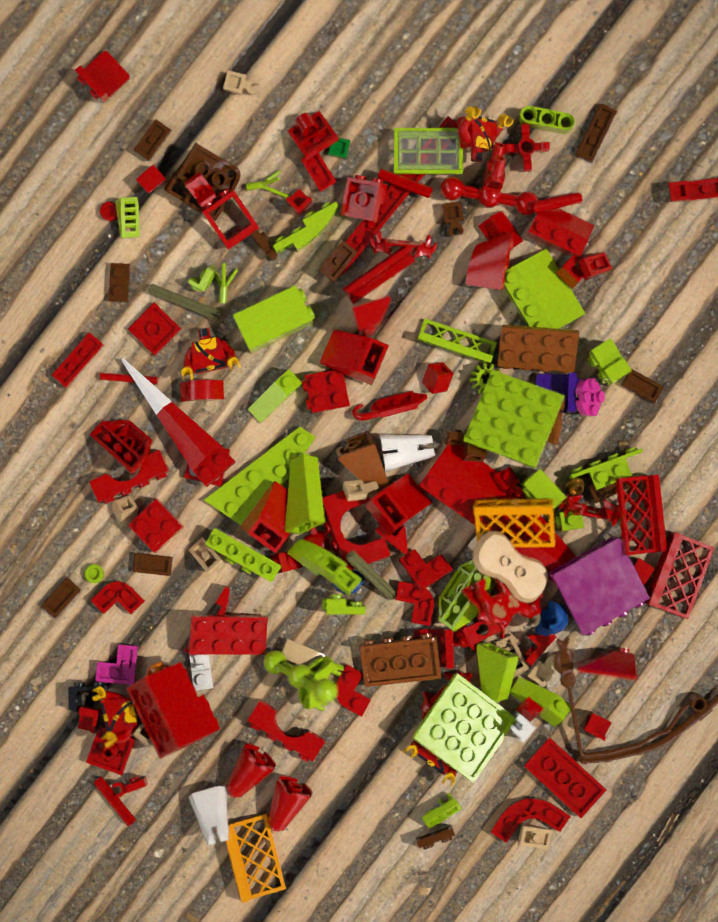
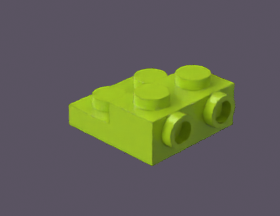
M331 594V597L323 598V610H326V615L366 614V606L362 605L361 601H351L350 605H346V597H342V594Z

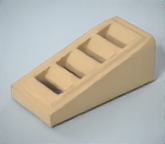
M512 634L504 637V639L494 642V644L501 647L511 642L512 645L505 648V650L511 651L514 649V654L519 656L517 665L522 664V667L515 670L513 677L515 678L529 671V667Z

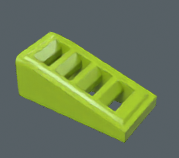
M138 197L119 198L115 203L120 238L140 237ZM125 212H131V215L125 216ZM125 220H132V223L125 224ZM125 228H133V231L126 232Z

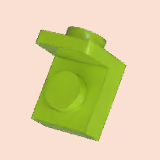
M210 266L207 269L204 268L199 276L201 280L191 277L188 283L191 284V288L204 292L209 289L218 269L214 266Z
M570 511L567 517H564V512H558V516L555 517L556 527L560 528V531L584 528L583 517L580 514L575 516Z

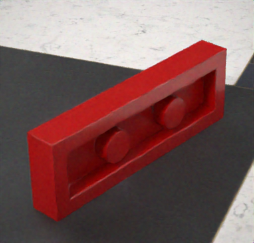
M89 332L55 370L52 376L65 388H68L105 345Z

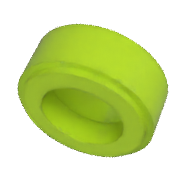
M98 564L89 565L85 570V578L90 583H99L104 578V569Z

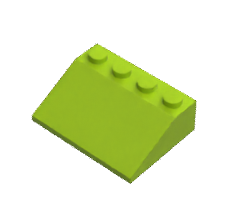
M547 248L506 270L504 290L526 326L561 329L586 313L571 288L556 274L559 268Z

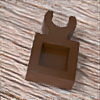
M461 201L443 204L444 222L451 225L449 228L450 237H453V229H458L460 235H463V227L459 224V222L464 221Z
M256 230L251 234L252 238L272 262L278 258L276 252L268 244L270 239L264 232L259 233Z

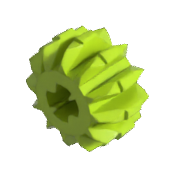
M483 363V370L477 365L476 370L479 373L471 371V375L476 378H470L469 381L476 382L472 389L480 387L478 394H481L486 386L481 375L483 377L486 374L490 376L494 364H491L489 369H487V364Z

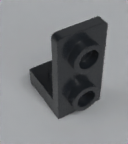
M74 682V686L68 687L69 710H78L79 706H82V694H79V691H92L97 687L108 690L109 685H104V682H93V685H85V682Z

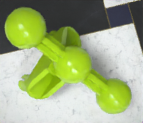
M272 650L266 654L263 661L264 668L270 674L283 673L288 676V682L294 688H298L299 699L305 709L315 708L319 711H324L326 708L321 705L327 706V703L333 701L337 696V686L328 677L330 673L340 676L342 673L337 670L343 671L344 667L342 664L333 662L331 657H320L308 666L303 664L293 666L287 663V659L281 651Z

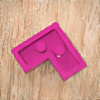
M119 644L117 663L98 661L95 681L135 684L138 646Z

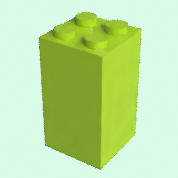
M295 285L233 315L251 353L313 325L312 319L315 318V315L310 305L306 307L304 303L307 300L302 288L298 289Z

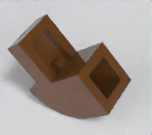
M467 426L464 432L461 430H451L447 433L445 445L464 446L463 461L483 462L486 458L487 450L463 441L469 426Z

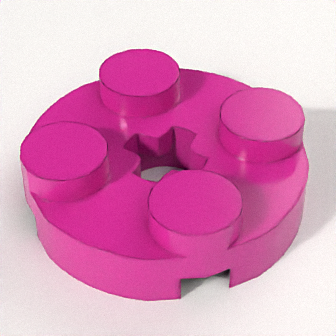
M596 378L581 379L575 391V394H579V400L575 401L576 407L583 416H597L601 403L605 400V394L601 391Z

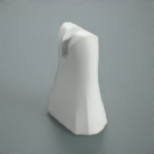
M379 434L384 471L389 472L434 457V448L419 450V445L424 446L433 443L432 435Z
M216 786L192 793L189 796V801L207 845L216 844L213 830L217 828L220 841H227L229 831L226 787Z

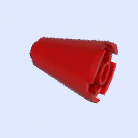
M247 743L243 747L226 784L227 793L230 796L241 798L275 770L276 763L267 752L262 754L258 751L260 747L251 743Z
M281 775L276 780L267 821L270 825L269 827L276 832L284 831L313 794L308 785L305 783L303 785L298 784V779Z

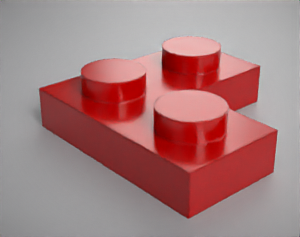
M416 549L399 559L400 564L420 591H423L453 570L442 554L427 564Z

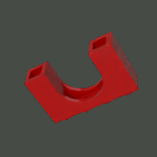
M343 490L322 498L326 532L331 534V546L334 552L337 551L339 558L347 563L346 568L350 571L356 569L346 558L350 551H355L368 565L391 556L385 538L364 545H356L349 542L342 534L341 520L343 515L349 510L366 505L370 501L368 496L366 499L347 501Z

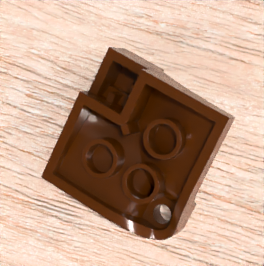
M195 142L175 173L173 172L164 190L202 213L201 209L203 206L201 207L198 204L196 198L187 189L184 182L200 171L212 186L216 197L213 199L215 200L219 197L218 193L225 188H228V190L231 188L233 190L236 189L241 173L237 166ZM229 170L233 171L231 176H227ZM229 200L209 213L215 222Z

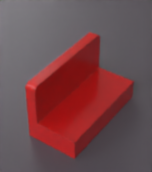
M503 211L490 216L478 226L487 240L514 231L513 248L523 242Z

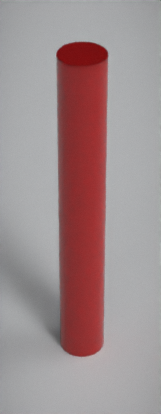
M100 373V380L136 383L131 375ZM144 376L152 384H158V377Z

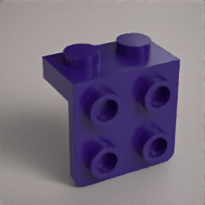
M577 373L536 375V386L564 394L565 404L564 410H561V412H576L575 401L579 399L576 397L575 391L580 381V378H576Z

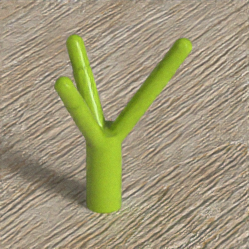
M280 170L263 181L246 183L247 191L265 189L284 198L289 197V195L266 186L280 180V177H276L281 173Z
M222 263V281L218 272L215 275L220 286L219 303H227V287L238 272L237 268L234 269L226 281L225 263Z

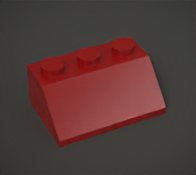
M560 208L538 212L527 236L571 257L575 255L579 259L595 225Z
M390 296L352 308L359 335L369 337L374 335L375 331L379 329L390 307Z

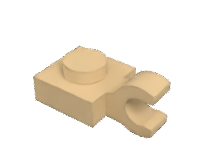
M362 480L343 482V490L347 501L366 499L367 496L374 497L377 495L376 490L379 488L377 482L363 484Z
M552 652L548 654L544 663L538 660L528 674L529 678L542 687H545L555 672L551 669V666L554 664L555 655Z

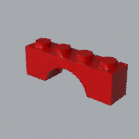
M157 450L148 454L146 461L141 465L139 473L131 480L118 481L109 474H104L89 481L98 503L104 502V504H108L114 501V497L119 494L122 497L132 493V489L137 486L141 489L150 485L149 481L156 478L158 481L167 477L170 469L162 451Z
M260 699L247 720L250 722L249 726L257 731L260 729L265 731L266 736L273 741H276V739L281 741L285 749L291 752L292 750L299 753L298 756L304 761L308 762L311 760L313 762L326 740L311 730L301 735L285 733L277 724V709Z

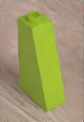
M307 453L298 455L297 458L291 460L285 532L302 534L325 522L318 457L310 456Z

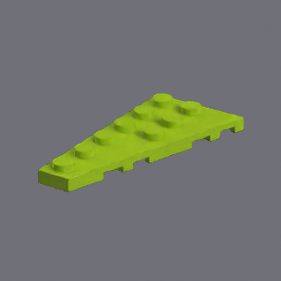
M302 427L297 428L204 499V501L241 525L274 480L281 486L285 484L290 476L291 460L297 458L300 454L306 453L316 437Z

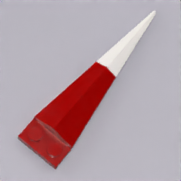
M121 358L184 459L206 487L236 463L214 438L132 365Z

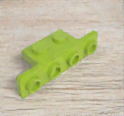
M637 447L625 450L626 454L623 456H619L618 453L609 456V461L601 463V460L590 463V468L583 470V467L571 470L573 474L569 475V478L572 479L589 472L595 490L616 483L615 479L633 477L626 458L642 453L643 449L637 450Z
M216 528L213 529L205 543L208 547L224 555V560L233 565L236 562L242 565L241 569L249 574L254 572L270 582H273L281 568V565Z

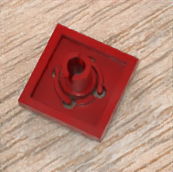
M99 726L86 763L122 776L136 738L130 737L126 742L106 747L105 744L109 741L106 738L102 739L106 734V729L103 726Z

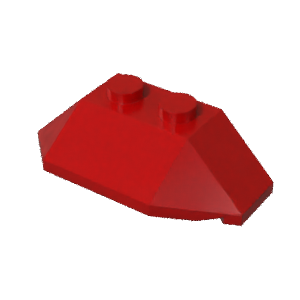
M130 420L102 421L89 434L131 474L146 461L153 441Z

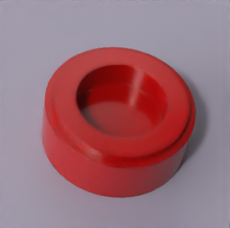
M105 202L100 207V215L104 220L111 222L118 218L115 203Z

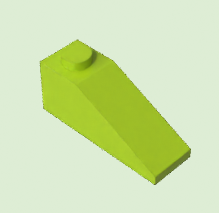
M288 369L248 410L262 423L303 384Z
M518 677L510 689V694L522 702L529 696L543 708L539 716L553 727L560 724L571 710L570 703L558 694L521 677Z

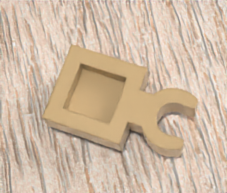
M228 70L223 90L242 95L243 90H247L250 95H256V91L251 90L250 86L253 84L259 85V82L255 79L246 81L247 76L245 74Z

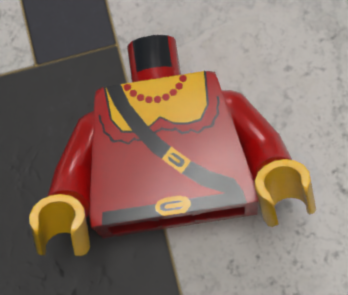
M468 106L465 109L467 115L458 117L457 133L460 139L461 149L471 151L472 162H481L482 152L493 149L497 137L503 131V126H511L513 118L506 114H500L498 117L499 123L497 124L496 120L480 117L481 109L478 107Z
M203 328L198 330L200 341L192 342V346L187 349L181 374L182 380H184L186 375H190L191 380H193V373L197 375L230 368L233 371V365H238L239 368H241L234 349L225 340H220L219 337L211 338L209 328Z
M102 687L93 689V692L98 693L97 696L93 697V700L102 699L100 707L106 729V734L102 739L106 738L109 741L105 746L109 747L112 744L126 742L135 733V729L138 727L137 719L140 718L136 708L133 706L132 699L116 692L106 691Z
M416 740L403 750V753L408 750L411 751L409 759L417 755L445 776L442 780L443 784L446 782V779L451 781L450 787L456 782L457 771Z

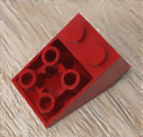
M334 329L319 364L373 385L389 345L370 337Z
M407 473L374 496L365 507L387 535L390 536L432 502L409 473Z
M275 480L240 527L271 551L277 553L289 535V532H285L288 490Z

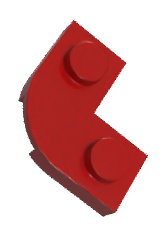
M121 581L107 584L90 600L103 614L116 602H119L130 614H133L145 602L132 586Z
M399 581L396 600L414 603L411 623L430 626L434 608V599L427 588L420 591L416 584Z
M347 664L336 683V698L343 707L362 717L371 699L355 691L363 676V672Z

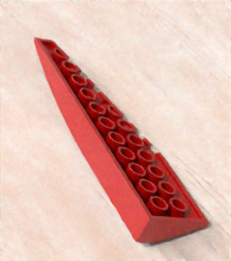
M447 445L423 478L419 487L476 527L474 515L475 500H504L512 498L508 491L503 493L494 480L493 476L498 473L484 462L463 461L464 448L462 446ZM524 495L521 496V499H527ZM480 515V521L485 526L492 521L487 515ZM501 515L498 518L505 526L512 520L507 515ZM521 515L518 518L524 525L531 520L527 515ZM541 515L537 518L543 525L547 523ZM495 522L489 527L491 531L500 532L502 530ZM515 522L509 527L515 535L522 529ZM533 522L528 529L536 534L541 527ZM504 531V532L502 533V534H504L509 540H511V539L513 538V537L510 536L506 531ZM526 531L519 536L522 541H529L532 538ZM545 531L538 536L542 541H550V535ZM555 531V547H514L520 554L539 560L545 566L547 572L576 557Z

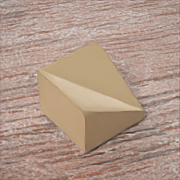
M130 495L114 500L112 503V511L120 523L135 519L138 516L139 508Z

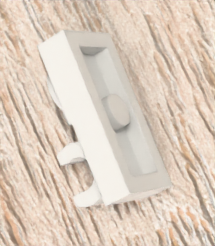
M189 654L195 690L214 688L209 655Z

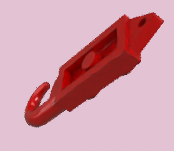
M412 390L378 399L372 404L370 412L362 414L357 412L363 407V404H359L353 408L352 415L357 420L366 421L417 409L418 405L427 399V394L414 393Z

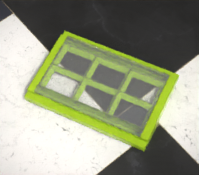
M394 128V173L463 175V149L460 147V139L457 133L458 128Z

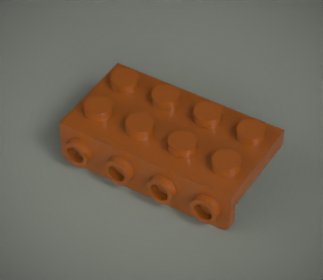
M502 324L497 364L504 369H511L513 367L525 371L538 369L542 372H549L551 370L564 374L574 372L579 330Z
M431 633L420 634L419 638H413L412 635L401 636V640H393V637L383 638L382 642L375 643L374 640H365L363 644L359 645L365 687L442 678L437 636H432Z

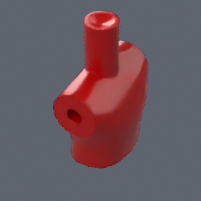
M317 527L309 530L310 535L303 537L305 541L331 552L330 540L326 530L318 531Z

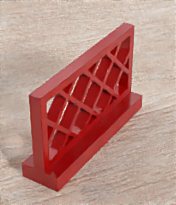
M408 245L407 247L399 248L342 288L354 305L413 264L416 260L412 256V247Z
M659 474L615 479L624 556L667 551ZM640 480L642 483V491H640L636 487ZM623 482L630 486L627 493L623 490ZM633 491L638 495L635 502L630 497ZM641 500L644 501V511L638 506ZM627 501L632 505L629 512L625 509ZM635 510L640 514L637 521L632 517ZM644 519L646 520V530L641 526ZM629 520L634 524L631 532L627 528ZM637 530L643 534L640 540L634 536ZM646 538L648 539L649 549L643 545ZM631 540L636 544L633 551H630L629 547Z
M669 531L666 539L667 551L662 552L647 591L650 599L646 600L645 603L689 619L715 547L680 533ZM682 540L688 541L691 547L690 550L682 553L680 548ZM702 547L708 549L706 556L699 559L696 550ZM693 552L696 562L687 565L684 556ZM681 558L684 567L676 571L673 566L674 561ZM698 564L700 573L692 577L689 568ZM686 570L689 580L681 583L677 574ZM674 576L678 585L669 589L667 580ZM692 583L693 592L686 596L682 586ZM679 588L683 597L674 601L671 592ZM668 594L671 603L666 606L660 605L661 596ZM685 600L687 608L683 614L678 611L676 604Z

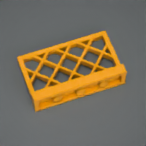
M553 499L475 500L474 515L477 543L485 531L487 533L491 532L489 527L495 522L502 528L500 533L506 531L513 537L510 540L513 547H555ZM549 514V521L545 525L537 519L540 515ZM480 515H487L492 521L485 526L480 521ZM501 515H507L512 520L505 526L498 518ZM521 515H527L531 520L524 525L518 518ZM514 522L522 528L516 535L509 529ZM533 522L541 527L536 534L528 529ZM526 531L532 538L529 541H522L519 536ZM545 531L550 535V541H542L538 536Z
M267 814L231 824L228 823L229 838L225 843L239 898L242 903L286 889L271 828L267 822ZM264 819L265 828L262 833L252 828L256 821ZM243 825L248 828L243 839L236 835L234 827ZM251 830L260 835L255 845L246 841ZM262 837L270 842L266 852L257 847ZM244 842L253 847L248 857L240 852ZM255 849L265 854L260 864L250 859ZM267 856L273 858L275 862L271 871L262 866ZM249 861L258 866L253 876L245 871ZM260 868L269 872L264 883L255 878ZM274 875L279 878L281 886L272 888L267 883L271 876ZM253 880L263 885L259 892L251 894L250 886Z

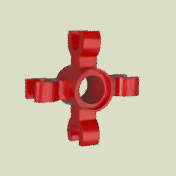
M521 124V141L519 144H505L504 155L518 153L523 158V172H531V156L534 152H549L550 143H535L530 138L529 124ZM528 144L531 147V151L524 152L521 146Z

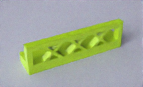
M424 319L417 340L489 365L497 342L428 319ZM426 325L435 326L438 333L435 335L424 333ZM450 331L453 332L456 339L448 341L443 339L441 334ZM465 337L471 338L474 346L470 348L463 346L460 340ZM483 343L492 345L489 354L480 352L478 346Z

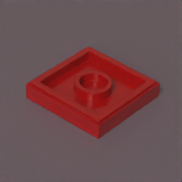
M155 302L128 328L154 356L182 330Z

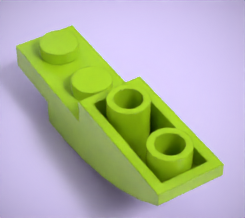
M328 202L321 206L322 210L306 214L304 216L305 219H303L305 228L298 227L287 238L282 236L275 240L276 244L273 245L275 252L279 254L292 246L298 252L312 243L332 221L338 209L337 202Z
M299 539L287 552V554L315 575L321 574L347 595H350L361 582L360 577L346 568L347 563L311 542Z

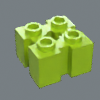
M611 338L587 353V361L592 368L596 366L599 374L597 376L602 384L606 383L608 386L632 371Z

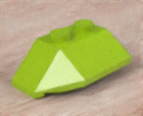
M473 560L459 565L439 596V621L453 631L471 622L478 613L476 607L469 602L461 590L483 578L486 580L485 589L489 595L494 589V577L482 574L476 568Z

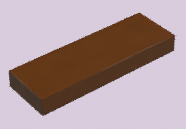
M600 103L575 153L576 156L590 163L593 162L617 113L616 110Z

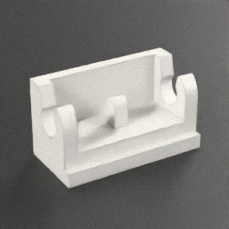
M515 711L513 715L519 723L516 722V726H511V729L520 741L524 743L536 728L518 711Z

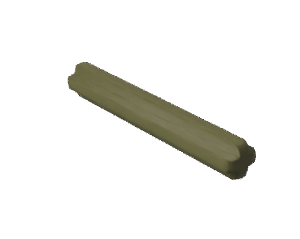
M151 284L149 288V294L211 319L218 320L221 315L220 310L155 284Z
M350 551L346 555L348 561L389 600H393L397 596V592L355 551Z

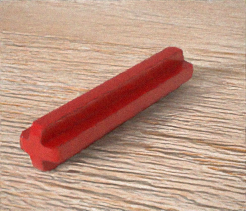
M380 169L378 173V179H382L387 183L427 198L431 196L432 187L384 169Z
M577 192L535 201L530 205L531 211L538 213L579 204L583 200L582 194Z
M99 777L94 781L96 788L127 826L132 825L136 818L120 798L115 796L116 793L104 778Z

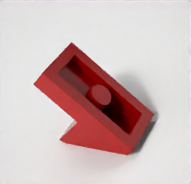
M605 252L578 261L580 271L584 274V280L612 270Z
M379 525L375 532L406 555L408 548L405 525L396 536L392 534L388 536Z
M526 634L536 646L535 648L531 646L526 651L524 660L532 666L557 637L554 634L548 636Z

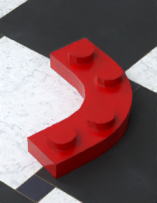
M526 798L508 806L502 812L490 832L507 843L516 828L525 820L539 819L561 832L571 816L549 801L539 798Z

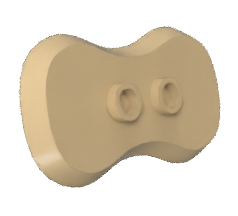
M497 531L488 532L481 537L475 546L473 562L476 568L484 575L501 580L517 600L530 603L538 599L543 593L548 582V572L545 566L537 559L520 554L504 534Z

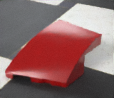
M514 231L475 246L469 262L465 285L499 290L504 289L505 272L509 268L510 250L513 249Z

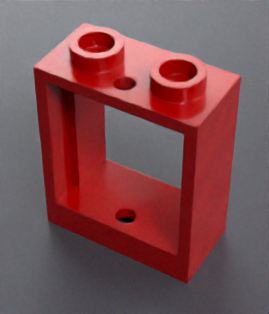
M225 188L218 193V198L205 204L201 212L229 250L258 230L259 226L232 188L229 190ZM233 197L249 222L226 238L209 213Z

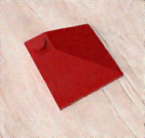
M618 647V651L612 650L573 663L574 669L582 673L637 680L638 677L635 654L630 653V649Z

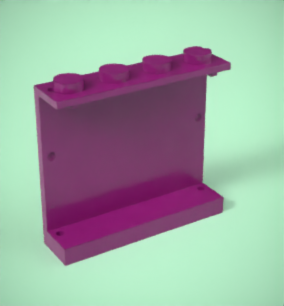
M615 536L608 538L548 572L549 578L556 583L579 628L577 632L583 636L594 634L596 632L595 629L601 626H608L616 617L627 615L630 609L641 607L645 604L646 600L650 599L629 556H624L621 540Z

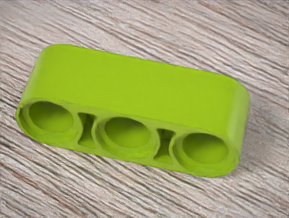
M534 106L524 107L519 115V122L521 124H529L530 128L560 134L569 133L575 124L574 117L569 113ZM529 112L532 114L533 119L526 120L523 114ZM548 116L552 122L545 124L542 121V117ZM568 120L570 127H563L561 121Z

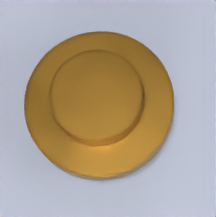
M572 478L566 483L565 488L571 495H578L584 491L585 484L581 478Z

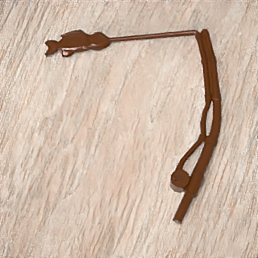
M566 636L564 640L557 639L556 641L560 650L558 653L555 652L554 670L561 675L560 684L568 689L578 753L582 757L580 759L581 764L607 763L622 758L639 756L669 744L672 739L673 741L677 739L679 735L692 727L696 722L703 720L713 711L712 708L718 704V694L709 702H706L700 694L693 693L689 696L688 702L679 709L665 730L655 732L643 741L599 752H583L571 690L575 686L576 680L573 673L572 659L575 651L573 648H567L569 636ZM691 706L694 712L684 722L671 730L682 713ZM667 734L664 738L652 744L643 746L649 740L657 736Z

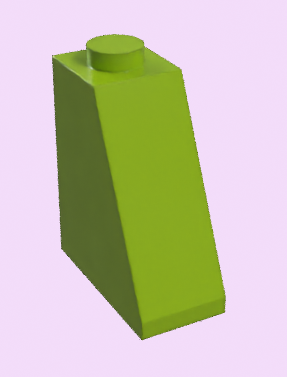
M490 642L477 644L481 692L494 702L508 699L519 656Z

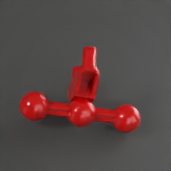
M495 142L492 156L487 160L483 186L481 188L463 185V182L455 176L444 179L440 185L441 194L447 200H457L463 196L478 199L480 204L486 208H493L498 204L513 206L523 215L533 214L534 212L531 211L530 204L539 201L538 197L530 191H524L518 196L501 192L505 180L504 166L506 158L503 157L505 144Z

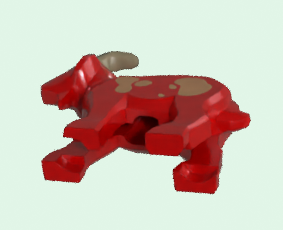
M485 578L461 590L469 602L476 607L478 620H482L486 625L493 626L499 623L504 625L512 620L511 616L514 614L529 619V623L523 629L528 630L538 626L540 623V598L530 603L521 602L512 595L506 584L497 578L494 579L497 584L498 593L490 596L485 589Z

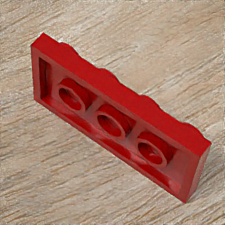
M191 615L188 653L190 655H265L268 617L262 615Z
M550 737L523 765L580 818L607 791L605 787Z

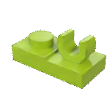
M446 794L449 798L446 803H443L439 798L438 803L441 807L428 810L422 817L429 829L462 810L456 798H453L451 794Z

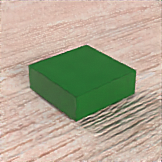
M339 138L337 142L330 145L328 156L347 160L351 140Z

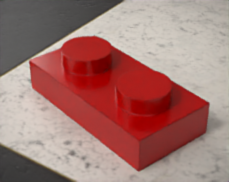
M319 153L308 160L305 157L301 159L302 164L320 193L337 183Z

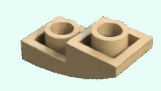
M286 639L281 651L288 661L306 666L316 659L325 656L289 639Z

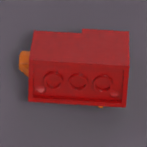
M161 661L148 667L146 677L127 688L159 759L190 746L220 730L218 720L214 716L208 700L204 694L197 696L195 687L192 685L182 662L172 666H168Z

